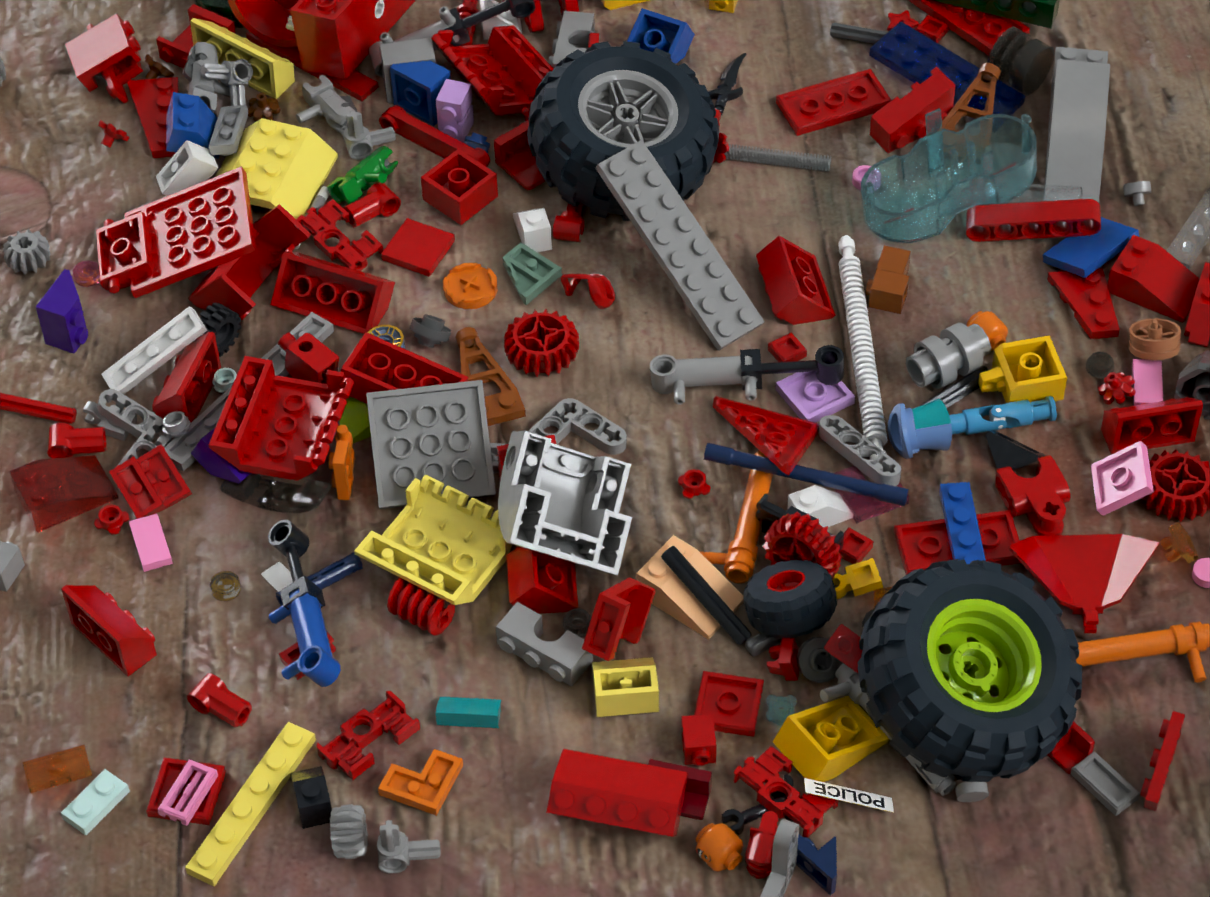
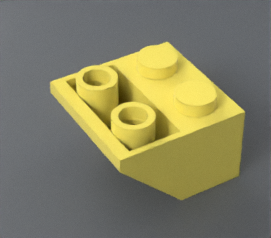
M653 657L591 662L597 717L659 712V689Z

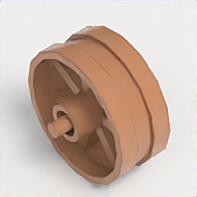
M1158 318L1144 319L1135 322L1129 328V350L1136 357L1146 360H1165L1178 355L1180 352L1181 329L1175 322Z

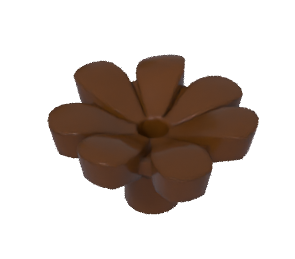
M146 55L145 62L148 63L150 71L145 76L146 79H156L158 76H165L167 78L174 76L172 71L159 62H155L150 55Z
M264 93L257 94L256 98L249 100L248 117L253 116L254 121H258L263 117L273 121V114H279L281 111L277 99L274 97L268 99Z

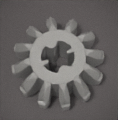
M29 229L25 233L17 231L16 236H8V241L3 244L5 262L15 273L20 271L25 275L28 271L37 273V268H46V262L50 260L51 254L48 240L39 231L34 233Z
M341 805V807H335L331 811L330 839L334 855L337 858L355 859L365 856L367 852L368 832L366 815L361 805Z

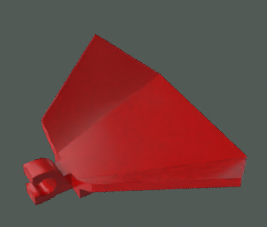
M1125 534L1043 535L1028 537L1009 545L1008 549L1059 604L1072 609V614H1082L1085 634L1097 632L1098 614H1103L1104 609L1122 601L1159 547L1160 542Z

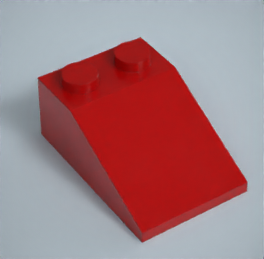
M1133 235L1110 269L1108 289L1112 295L1183 323L1190 313L1200 278L1159 244Z

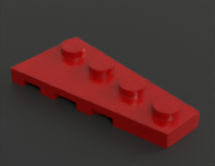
M178 77L127 81L128 89L152 157H173L176 152L166 151V119L172 93H179Z

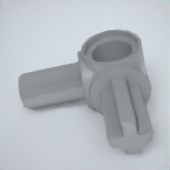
M240 59L236 61H223L222 64L204 63L202 65L200 73L203 75V78L221 80L227 88H230L231 106L246 105L245 87L249 86L248 81L253 76L252 66L247 60Z
M351 110L350 114L346 115L347 128L343 132V139L352 159L362 160L373 151V146L396 140L395 131L392 127L369 132L368 128L363 126L362 114L360 112Z
M387 820L386 825H382L379 828L380 835L377 841L378 868L385 873H400L410 865V860L438 859L441 855L440 842L437 839L409 841L408 836L400 832L398 825L393 824L392 820Z

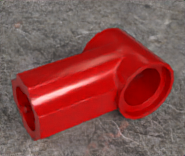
M375 183L368 189L366 196L343 208L349 213V223L354 228L380 214L384 217L392 216L400 208L401 200L385 183Z
M55 423L49 428L47 454L53 460L66 461L71 459L73 454L106 451L105 427L74 429L73 426L67 423Z
M207 673L187 695L188 702L195 710L205 715L210 712L235 728L238 726L242 727L252 711L251 703L228 690L225 683L212 673Z

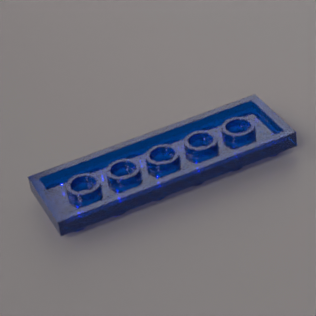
M901 21L875 43L869 52V56L913 83H923L932 76L930 71L937 66L956 84L954 105L977 77L980 69ZM1000 80L996 82L991 129L993 131L1024 104L1026 98L1025 95ZM974 95L967 106L984 110L987 98Z

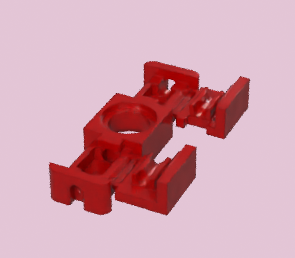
M334 199L318 210V215L316 208L311 207L307 210L305 217L301 215L297 218V221L314 236L315 245L332 261L336 258L339 259L348 268L362 271L367 267V259L377 251L380 254L383 252V245L367 230L361 234V238L358 241H351L352 245H350V239L336 227L338 220L341 221L342 219L346 223L350 221L349 213ZM329 238L339 239V243L336 246L330 247L325 245V241Z
M386 691L387 699L370 712L365 708L360 710L340 725L341 734L324 747L317 743L318 756L322 760L326 758L327 765L332 769H337L338 764L354 780L375 764L374 755L371 752L365 756L361 752L363 748L383 734V729L385 733L390 731L394 735L393 740L400 745L420 730L419 720L417 718L413 720L406 714L405 704L392 691ZM364 724L370 727L368 733L364 735H358L353 732L354 728L358 725Z
M770 746L756 761L755 757H748L744 761L743 768L738 766L734 770V783L741 779L757 792L756 801L769 811L775 812L779 819L787 815L795 823L799 824L803 828L802 837L808 838L823 824L824 813L831 807L833 809L838 807V800L810 793L808 795L803 793L800 798V792L779 777L780 771H786L788 774L792 771L793 762L773 746ZM780 791L785 793L787 799L783 802H775L770 798V794Z

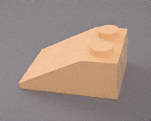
M673 535L636 573L637 581L656 590L652 605L709 640L721 625L661 557L662 554L669 547L675 546L733 612L743 604L744 596L696 548Z

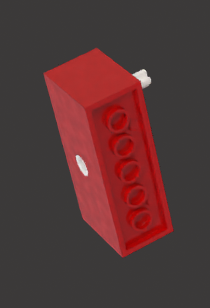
M299 0L290 10L291 16L288 17L286 28L295 32L302 69L346 80L369 54V48L374 43L380 41V35L383 32L388 33L416 0Z

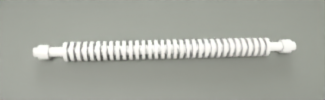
M845 235L838 242L839 253L843 256L838 265L863 435L886 453L883 450V446L887 443L888 439L859 258L853 255L856 251L854 240L850 236ZM876 454L870 456V460L877 458Z

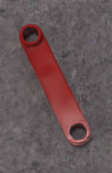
M398 105L389 107L379 118V123L383 129L392 127L396 134L444 159L457 149H460L486 167L491 162L488 153L482 148L474 149L407 114Z

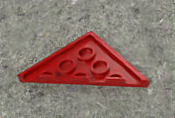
M718 396L714 397L712 407L787 475L791 474L819 432L818 423Z

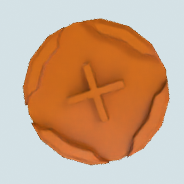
M463 263L455 266L449 271L450 274L447 277L445 275L443 279V291L447 301L455 307L462 309H478L486 306L495 298L498 292L497 277L493 270L488 267L487 269L483 268L478 263Z

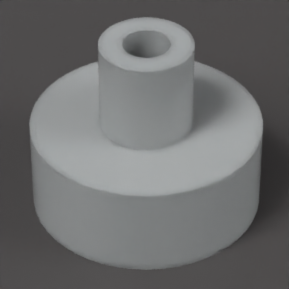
M1138 181L1123 185L1124 196H1133L1134 206L1144 205V195L1152 192L1150 181Z

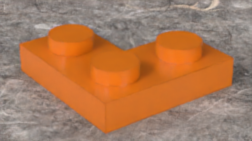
M434 749L421 773L392 763L378 787L379 795L437 816L463 767V759Z

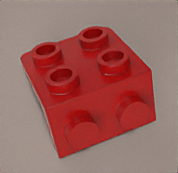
M527 120L494 140L495 163L523 188L531 190L545 182L538 170L536 158L532 156L527 137L529 121Z

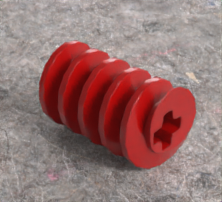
M402 578L395 582L388 597L387 608L391 614L398 615L402 620H408L412 625H418L423 631L428 630L433 636L441 634L449 626L455 613V605L449 604L446 608L447 601L442 598L437 600V596L432 593L427 595V591L422 588L417 590V586L412 583L407 585V581Z

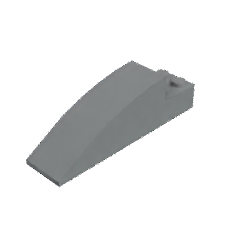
M1056 47L1043 201L1093 199L1099 203L1110 76L1108 51Z

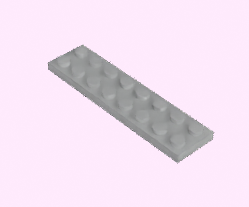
M643 140L636 142L596 166L595 169L718 351L765 322Z

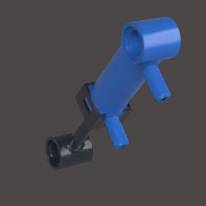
M281 520L270 529L268 541L287 557L293 583L280 591L283 605L271 612L269 619L272 623L277 624L291 615L300 651L299 658L283 668L281 673L285 679L289 680L302 672L317 685L326 687L338 678L341 666L333 658L321 608L325 606L323 592L303 575L299 558L307 551L309 538L289 520Z

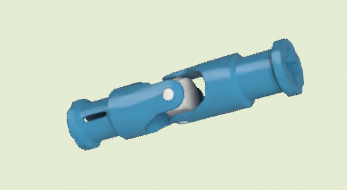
M1046 396L1045 400L1030 402L1027 399L1002 405L962 410V413L949 416L952 435L959 433L970 435L1003 428L1032 425L1033 421L1045 419L1056 421L1057 412L1053 397ZM989 415L990 420H985L982 417Z

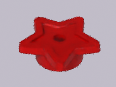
M908 10L901 14H888L891 23L888 25L887 30L893 33L908 36L911 28L919 25L918 21L910 18Z

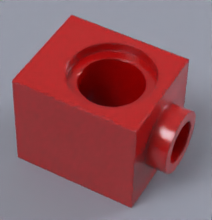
M713 714L681 716V736L685 765L704 766L708 763H716L717 745Z

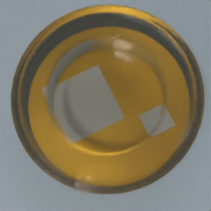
M222 571L215 574L210 580V589L213 597L219 601H230L236 598L241 591L239 577L231 571Z

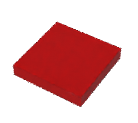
M407 218L383 250L381 257L383 261L430 277L455 242V234Z
M703 671L694 715L713 714L714 728L717 732L754 737L764 680Z
M163 758L146 810L148 817L170 820L168 815L165 817L160 816L158 808L188 761ZM198 762L216 769L218 777L189 823L210 826L226 770L225 766ZM197 770L193 771L192 775L188 779L187 783L183 787L182 791L176 798L171 808H175L180 798L182 797L185 788L192 781L195 774L197 773Z

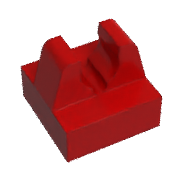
M782 638L780 645L769 648L771 658H778L776 661L767 662L770 673L782 675L786 681H798L799 677L796 659L799 648L794 638Z

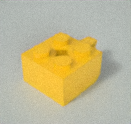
M1049 335L999 345L994 349L992 369L979 374L978 384L981 392H1002L1006 403L1027 399L1030 402L1045 400L1046 396L1053 397L1054 401H1060L1064 399L1067 376Z

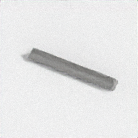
M729 144V151L725 153L727 159L730 158V160L738 161L740 158V161L752 162L753 160V163L756 161V163L765 164L766 162V164L769 163L770 165H775L776 162V165L779 164V166L787 167L789 164V167L791 165L796 168L798 166L801 168L802 166L803 169L804 167L805 169H811L812 167V170L815 168V170L818 169L819 171L821 168L822 171L824 169L825 171H830L831 156L829 159V155H827V158L825 155L823 158L820 155L819 158V154H817V157L816 154L812 157L811 153L809 157V153L806 156V153L803 155L801 152L799 155V152H797L796 155V152H794L793 155V151L790 154L788 151L786 154V150L783 154V150L780 153L779 149L777 153L776 149L774 152L771 149L770 152V148H768V151H766V148L764 151L761 148L760 151V147H758V150L757 147L753 150V146L750 150V146H748V149L747 146L744 148L743 145L741 148L740 145L737 148V144L735 148L734 144H732V147Z

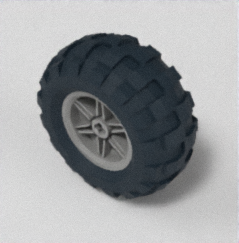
M608 41L595 43L585 53L577 49L567 55L555 66L552 72L549 71L536 88L528 118L527 137L532 156L536 158L538 170L549 187H558L562 199L574 207L580 203L590 207L591 215L606 219L608 213L619 214L622 216L623 221H630L595 168L600 162L643 140L682 200H687L703 184L705 176L710 172L719 142V124L717 118H714L716 114L715 107L705 85H699L698 78L695 77L696 73L685 63L680 65L673 63L670 58L671 54L658 48L654 52L640 49V43L624 41L621 47H611Z

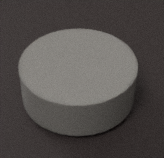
M965 781L958 784L955 788L959 802H976L989 796L986 782Z

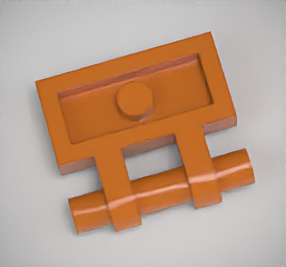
M339 425L335 434V452H330L329 469H333L332 487L337 490L338 500H350L355 463V452L352 448L353 438L346 425Z

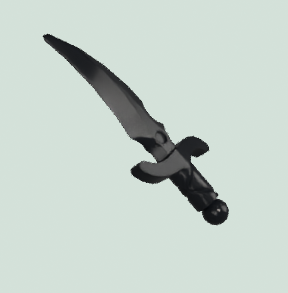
M746 53L741 54L727 66L720 78L721 83L717 86L718 89L708 92L711 99H717L715 109H718L721 115L727 101L734 100L743 94L742 87L734 90L731 89L736 85L738 70L744 57L747 55Z

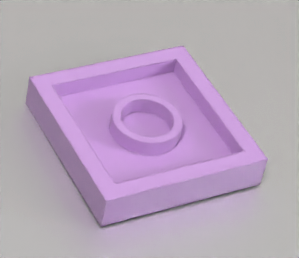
M798 372L776 382L775 390L800 419L816 423L824 416L832 415L855 404L854 394L842 381L834 385H825L819 382L816 372Z

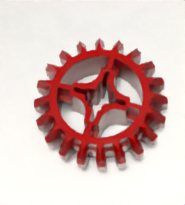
M534 309L533 314L529 315L524 312L522 318L515 317L513 324H508L507 332H505L504 352L508 356L510 364H514L516 370L523 369L526 375L534 372L536 377L540 373H546L549 377L552 371L560 374L561 367L569 368L570 362L575 361L576 353L579 350V333L575 329L573 321H569L566 315L559 317L557 311L550 314L547 309L542 313H538Z
M1164 449L1161 456L1154 454L1151 460H1149L1154 492L1141 498L1142 502H1147V510L1156 509V515L1165 514L1168 521L1172 517H1177L1180 523L1184 517L1193 521L1196 515L1203 517L1206 510L1210 511L1209 461L1201 462L1199 454L1194 457L1190 456L1188 450L1182 454L1175 449L1170 454Z
M799 512L791 515L787 513L770 526L771 528L764 536L766 541L763 545V548L767 551L765 558L771 560L770 566L781 561L809 560L815 564L818 563L831 574L833 580L841 567L840 562L843 557L839 553L841 546L834 543L836 535L828 533V526L822 527L819 524V518L811 520L808 513L804 516H801Z

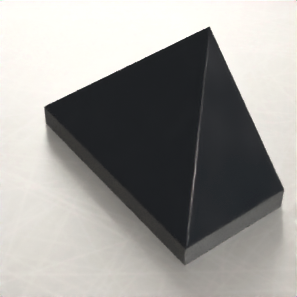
M988 431L986 434L997 469L1006 466L1011 467L1012 470L1036 464L1039 462V457L1046 456L998 431Z

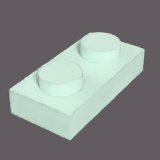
M104 769L61 812L62 818L81 833L87 835L130 792L129 786Z

